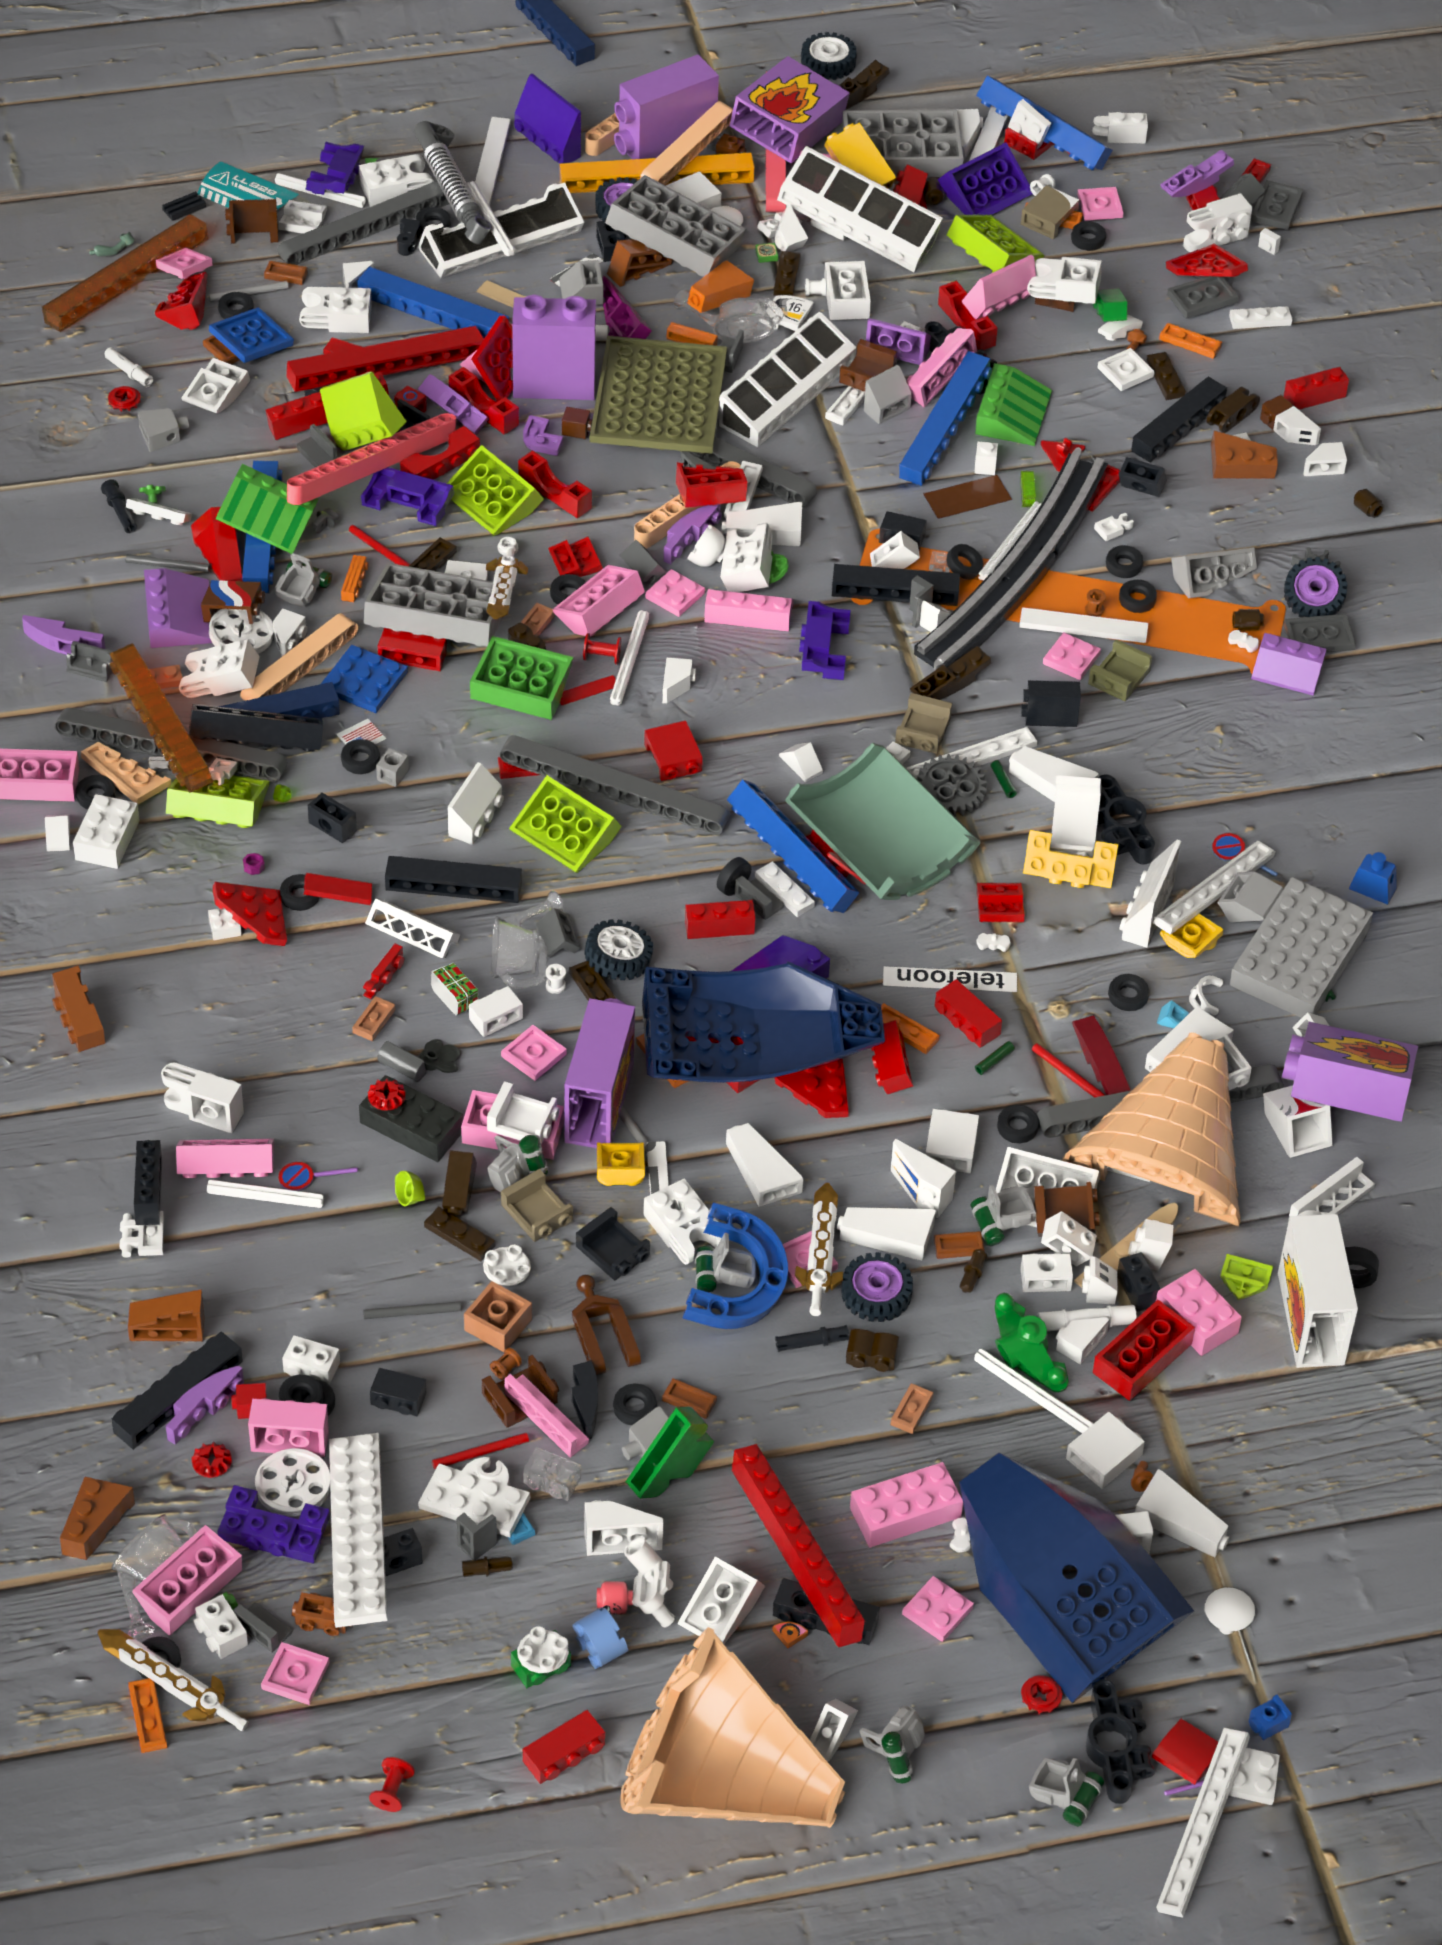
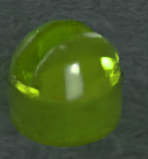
M281 784L275 787L273 793L274 801L285 803L291 799L292 793L289 787Z

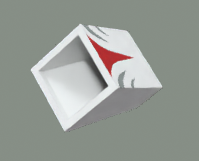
M1293 1085L1263 1093L1265 1115L1290 1158L1332 1146L1329 1105L1291 1097Z

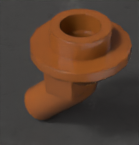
M1133 329L1128 332L1127 341L1130 344L1127 349L1131 348L1135 351L1139 344H1145L1147 336L1144 334V331Z
M1145 1461L1139 1462L1131 1479V1487L1137 1492L1145 1491L1154 1477L1147 1470L1148 1464Z

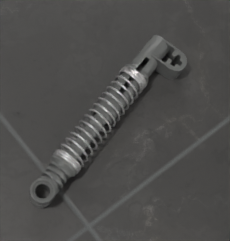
M422 121L415 126L414 134L424 150V158L455 212L456 217L465 225L467 229L465 236L473 243L481 244L492 226L486 219L482 218L480 206L448 150V146L455 137L454 133L447 127Z

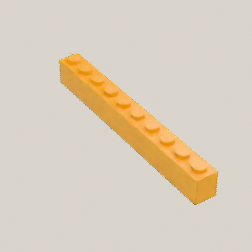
M736 153L696 156L666 185L699 171L713 185L754 183L752 154ZM656 158L561 163L560 184L565 182L570 193L596 192L600 185L603 186L604 182L607 181L609 183L610 179L617 181L619 177L622 180L625 177H629V181L633 178L638 181L644 169Z

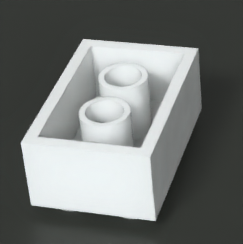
M825 262L824 278L826 279V297L830 320L869 319L871 300L865 262Z
M95 794L73 841L75 860L118 869L140 821L138 803Z

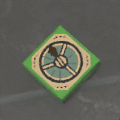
M775 243L755 245L759 263L778 261Z

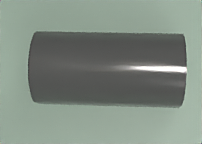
M386 1041L380 1048L377 1056L379 1062L416 1082H419L425 1076L426 1068L423 1059L389 1041Z

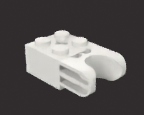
M414 154L359 165L360 185L369 206H374L434 182L428 173H422L425 168L423 157Z
M1240 193L1207 203L1206 207L1189 212L1187 223L1195 231L1185 236L1184 248L1189 252H1193L1212 244L1221 246L1247 238L1252 206Z
M1062 257V260L1037 259L1035 261L1036 276L1028 283V293L1035 298L1095 304L1101 282L1102 261Z
M307 287L303 290L302 301L307 306L303 308L299 317L303 327L329 329V332L369 333L372 308L371 288Z
M768 523L758 524L755 532L744 538L738 535L737 529L727 531L720 576L727 591L744 592L769 586L773 534Z
M248 639L189 653L186 657L185 665L192 674L181 679L179 690L187 698H194L211 693L214 696L252 688L260 656Z
M169 1063L162 1069V1081L165 1086L170 1087L164 1095L165 1105L169 1109L189 1115V1120L233 1133L244 1114L240 1083L178 1063Z
M685 1178L644 1198L645 1218L668 1248L671 1247L684 1264L694 1261L695 1248L692 1244L693 1242L706 1241L714 1248L718 1246L721 1240L720 1237L704 1233L709 1209Z

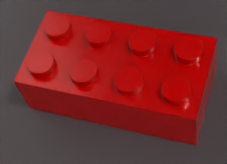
M1157 1300L1095 1356L1092 1373L1130 1401L1192 1345L1195 1327L1161 1301Z

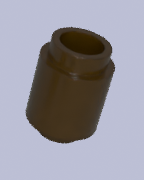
M934 177L926 179L923 190L924 199L930 205H937L944 198L942 187Z
M1368 489L1359 490L1354 495V505L1368 517L1376 518L1382 513L1384 509L1382 500Z
M1238 609V611H1233V628H1238V630H1259L1260 626L1264 625V615L1260 614L1259 609Z

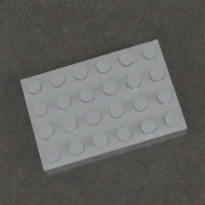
M957 109L843 111L842 132L847 125L851 123L856 125L860 122L896 177L900 170L903 171L907 164L928 173L927 177H941L948 171L963 164L964 158Z
M646 175L612 203L605 222L613 229L627 234L631 239L638 240L645 244L646 247L662 253L664 257L675 260L681 266L688 267L703 277L739 249L746 231L745 228Z
M392 563L386 564L365 600L364 624L371 625L372 627H384L393 631H406L414 635H428L436 639L445 638L458 643L467 642L476 646H488L503 617L495 620L487 613L493 581Z
M1292 877L1234 965L1230 986L1302 1018L1307 1012L1316 1015L1325 1002L1327 994L1333 989L1369 932L1373 912Z

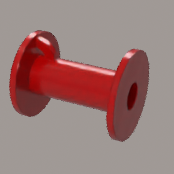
M587 633L583 648V660H587L588 653L615 657V665H618L621 653V637H618L617 644L591 641L590 633Z
M387 1757L382 1762L383 1771L387 1775L381 1791L371 1792L369 1800L381 1810L398 1812L403 1806L401 1800L396 1797L402 1779L413 1777L415 1769L405 1760Z

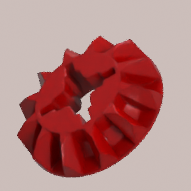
M121 386L109 393L108 402L114 410L120 409L122 412L124 409L130 411L131 407L137 408V405L141 403V395L133 387Z
M388 1078L385 1081L377 1079L376 1084L370 1085L368 1092L369 1102L380 1110L398 1108L402 1105L406 1096L403 1085L398 1084L397 1080L389 1081ZM385 1090H389V1096L387 1099H385L384 1096Z
M214 1441L208 1445L203 1443L201 1448L195 1449L192 1457L194 1470L199 1475L208 1478L223 1475L229 1470L232 1463L230 1450H227L224 1444L217 1445ZM211 1454H214L215 1459L212 1462V1466H210L208 1458H210Z
M1034 1676L1029 1678L1022 1686V1702L1028 1706L1029 1711L1033 1709L1038 1711L1039 1714L1046 1711L1051 1713L1054 1708L1059 1707L1062 1700V1689L1054 1679L1048 1676ZM1037 1688L1042 1694H1047L1045 1701L1041 1697H1037Z

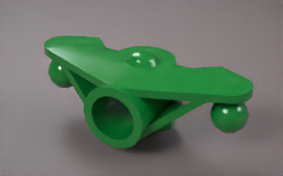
M1000 1293L995 1300V1314L1001 1337L995 1340V1344L1003 1360L1012 1369L1017 1368L1053 1392H1062L1067 1389L1069 1379L1065 1363L1052 1361L1047 1353V1327L1044 1321L1036 1316H1025L1026 1308L1015 1302L1009 1293Z

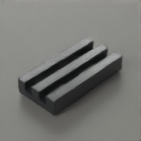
M195 191L163 204L162 210L174 221L205 208L206 202Z

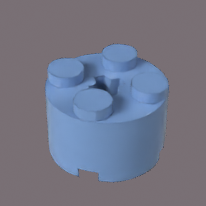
M601 1607L572 1624L577 1634L575 1638L582 1650H588L590 1653L588 1658L595 1669L628 1652L624 1637L619 1639L618 1630L620 1629L606 1608L603 1609Z

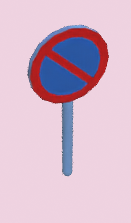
M1233 833L1221 834L1212 843L1214 855L1224 861H1231L1245 850L1243 839ZM1264 865L1260 867L1275 877L1278 875L1277 872Z

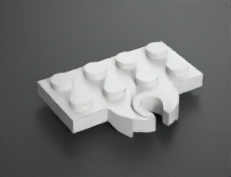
M482 1457L469 1462L462 1471L438 1464L418 1505L419 1509L456 1521L458 1516L466 1513L477 1525L493 1514L496 1517L497 1534L510 1538L531 1497L530 1492L510 1486L508 1469L501 1461L498 1460L496 1462V1470L494 1472H484L485 1469L490 1467L491 1461L490 1457Z

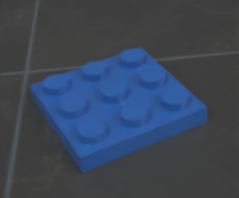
M259 307L209 325V332L243 363L293 346L294 339Z
M351 644L321 684L333 682L339 699L377 713L408 673V666Z

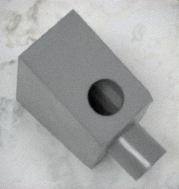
M170 408L138 412L139 427L150 452L178 443L180 441L179 430L189 428L187 416L175 418Z
M660 1406L630 1427V1443L622 1447V1452L627 1460L638 1455L642 1458L668 1420V1416Z

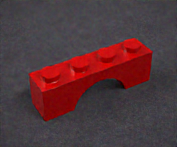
M957 280L940 286L938 305L956 326L974 331L977 350H986L996 346L998 327L988 316L975 320L962 303L967 292Z
M462 367L449 375V387L487 416L489 419L487 423L505 435L519 426V407L506 397L498 402L492 400L483 391L478 377Z
M463 426L448 434L449 447L444 452L430 456L414 453L400 461V471L434 480L465 463L480 447V438Z
M533 450L518 460V475L540 494L577 519L592 509V490L579 481H575L571 485L562 483L551 471L548 461Z

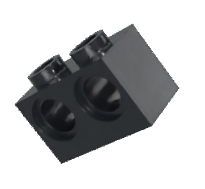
M597 221L596 237L603 262H609L612 259L617 241L625 240L626 234L613 229L605 223L606 221Z

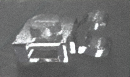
M932 551L929 571L950 573L946 562L948 553Z

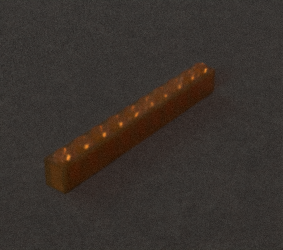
M189 214L42 306L44 323L62 332L143 281L148 274L159 271L160 269L156 266V260L183 248L192 250L208 240L206 223Z
M129 644L110 653L112 662L109 665L113 674L116 675L121 687L126 686L124 691L128 699H131L136 712L140 710L138 714L143 724L148 723L146 728L150 736L155 735L153 737L158 749L162 748L161 753L165 761L170 760L168 762L173 774L177 773L176 778L180 786H185L188 792L191 793L213 783L208 766L134 644Z

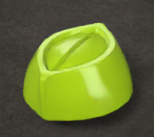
M400 1171L395 1176V1193L401 1205L409 1206L425 1200L424 1186L418 1175L409 1171Z

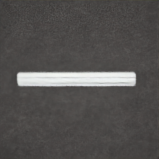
M278 173L275 177L276 184L356 207L362 208L366 202L364 196L346 191L342 194L334 193L327 189L324 195L314 194L311 191L305 190L307 180Z
M209 1180L207 1184V1192L209 1194L321 1208L324 1203V1195L318 1193L218 1180Z

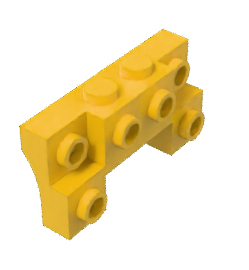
M1030 829L1023 870L1024 874L1049 878V882L1054 884H1062V881L1071 882V886L1084 888V884L1107 888L1112 887L1119 844L1096 840L1093 857L1050 850L1052 833Z

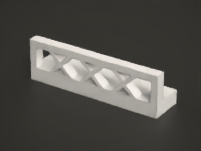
M375 899L365 923L444 959L451 942L457 943L461 935L381 899ZM378 910L384 912L387 919L382 924L373 922ZM402 920L406 927V930L400 933L395 931L393 922ZM420 928L423 930L426 939L418 942L414 939L412 931ZM437 937L445 939L441 952L434 949L431 940Z
M1356 1157L1293 1203L1289 1217L1297 1216L1299 1213L1308 1210L1319 1212V1207L1322 1205L1332 1206L1331 1212H1320L1322 1215H1339L1375 1186V1183L1362 1173L1364 1162ZM1358 1179L1365 1186L1363 1188H1352L1351 1183ZM1338 1193L1348 1194V1199L1335 1200V1195Z

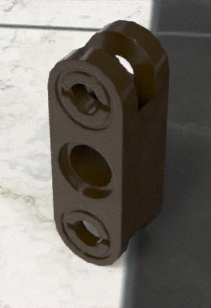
M1242 386L1212 408L1206 422L1209 425H1217L1220 432L1226 433L1256 410L1260 403V397L1255 393L1249 395V390Z

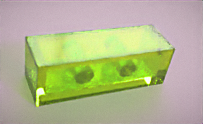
M1021 471L1022 507H1031L1036 501L1034 471Z

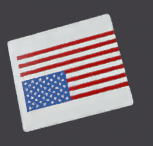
M369 719L337 733V736L345 745L357 739L369 740L374 744L386 739Z

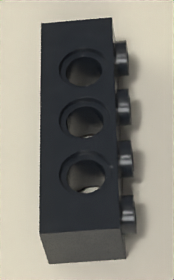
M160 1140L137 1141L134 1185L136 1226L160 1225L162 1181Z
M783 1578L773 1602L772 1616L782 1621L801 1624L808 1629L814 1628L824 1631L830 1635L800 1583ZM852 1599L865 1620L862 1640L857 1642V1644L870 1645L879 1621L880 1607Z

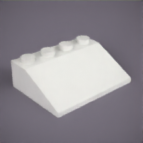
M1176 840L1151 862L1148 871H1143L1140 880L1142 885L1137 886L1133 898L1135 901H1130L1128 905V917H1123L1120 930H1123L1122 940L1148 947L1156 925L1153 924L1154 917L1164 910L1174 887L1181 840Z
M1007 1147L996 1192L1000 1193L1002 1189L1014 1186H1024L1035 1209V1219L1027 1225L1037 1228L1034 1186H1044V1189L1087 1186L1086 1182H1091L1092 1188H1097L1100 1172L1099 1170Z

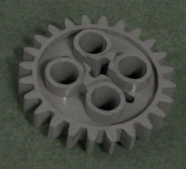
M947 754L946 759L939 755L938 761L931 758L930 764L925 762L924 767L919 769V775H917V780L954 817H956L957 812L964 816L965 810L972 813L973 807L978 809L979 804L983 803L987 791V781L984 780L985 774H980L981 767L974 768V761L968 764L967 757L959 760V755H956L954 759L951 758L950 754Z

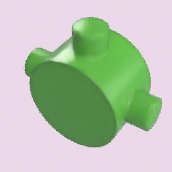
M223 1593L231 1609L234 1610L238 1606L235 1597L231 1593Z

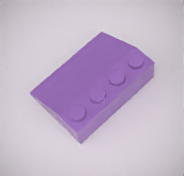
M166 568L144 570L150 647L159 648L212 643L209 637L210 622L203 621L201 609L202 600L209 587V580Z

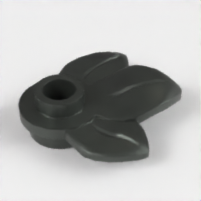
M434 1039L425 1044L424 1051L420 1053L419 1058L424 1060L426 1070L433 1071L438 1069L444 1073H453L458 1071L454 1061L461 1056L462 1052L453 1045H443L441 1040Z

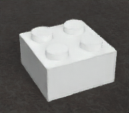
M220 908L208 910L213 940L241 936L240 924L232 919L233 915L225 908L222 910Z

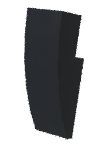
M591 1360L573 1365V1381L575 1386L571 1387L572 1404L584 1434L589 1439H592L598 1414V1384Z

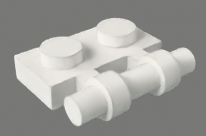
M160 1211V1225L136 1226L135 1219H132L131 1214L123 1215V1221L120 1223L122 1238L120 1239L119 1246L123 1257H130L131 1250L134 1248H138L139 1256L163 1255V1211ZM139 1231L138 1237H132V1233Z

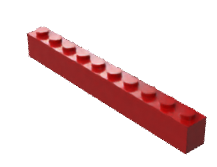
M472 326L287 361L286 377L293 390L298 392L338 383L371 371L373 374L381 371L382 375L456 362L465 360L479 348L484 338L478 328Z
M754 1444L735 1449L732 1463L733 1474L837 1647L860 1642L862 1640L864 1618L759 1446Z

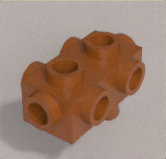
M301 1592L299 1601H295L293 1604L292 1616L295 1617L296 1625H299L302 1630L313 1631L314 1628L323 1629L326 1634L337 1636L339 1633L346 1634L347 1627H353V1625L335 1626L334 1598L321 1596L318 1593Z

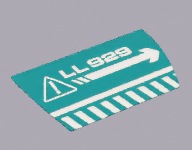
M221 161L207 173L198 190L199 196L228 208L229 200L276 199L278 210L287 204L289 200L299 195L294 191Z

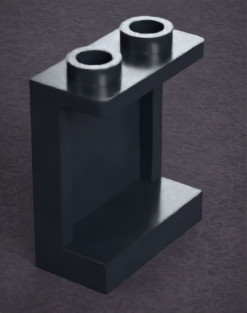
M610 1207L576 1232V1247L616 1281L621 1276L627 1275L634 1266L644 1262L649 1257L650 1241L646 1238L641 1242L617 1221L618 1212Z

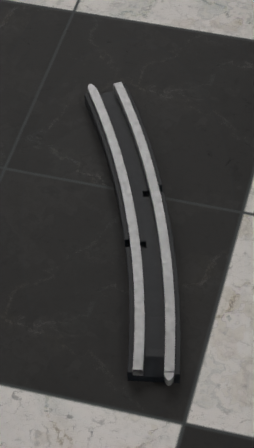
M1079 447L1072 454H1068L1043 503L1018 540L995 567V572L993 574L990 573L956 610L914 646L915 656L932 666L934 670L942 665L947 668L976 646L980 647L1012 615L1049 571L1082 522L1107 473L1108 463H1105L1104 459L1096 457L1094 463L1080 460L1081 448Z

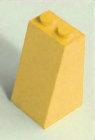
M860 122L856 125L851 123L844 128L843 132L839 134L835 132L827 137L824 146L832 160L887 189L893 187L896 176ZM849 188L855 200L859 203L863 195Z

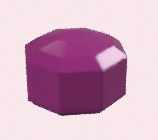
M258 853L247 854L243 858L244 872L250 875L260 874L265 869L263 856Z

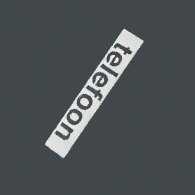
M884 966L883 986L943 988L957 979L968 990L1017 992V973Z

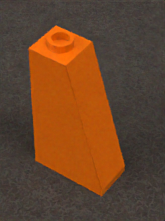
M726 260L691 286L687 303L700 313L750 297L754 279Z

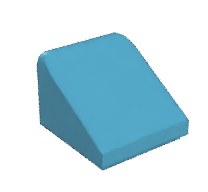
M1171 1000L1161 1008L1157 1023L1162 1026L1175 1028L1189 1012Z

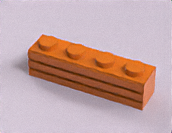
M671 322L667 328L668 340L717 346L718 335Z
M353 555L341 590V601L355 602L356 597L358 598L359 588L362 587V579H365V570H368L369 565L365 556Z

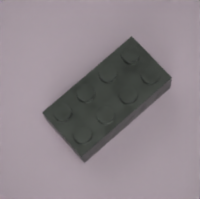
M384 1075V1077L380 1081H385L386 1078H388L389 1081H394L395 1079L387 1075ZM399 1081L397 1082L403 1085L406 1096L404 1102L398 1108L393 1110L377 1109L369 1102L368 1095L359 1105L361 1124L436 1162L441 1160L462 1134L463 1113ZM389 1090L384 1091L385 1099L389 1096Z

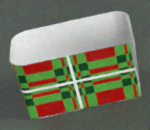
M454 963L432 971L431 986L433 991L455 1015L469 1010V1004L478 999V989Z

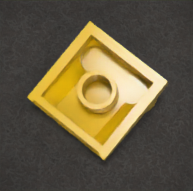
M1197 914L1171 935L1163 929L1160 931V935L1170 948L1184 957L1196 958L1205 950H1211L1216 947L1217 940L1223 935L1224 929L1201 914Z
M597 1142V1180L606 1186H636L643 1182L645 1177L644 1142Z

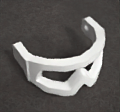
M1205 976L1191 989L1189 1002L1194 1008L1199 1007L1215 1016L1218 1014L1219 1009L1208 1003L1202 993V987L1210 984L1221 987L1223 980L1215 976ZM1197 994L1201 1001V1006L1197 1003L1195 999Z

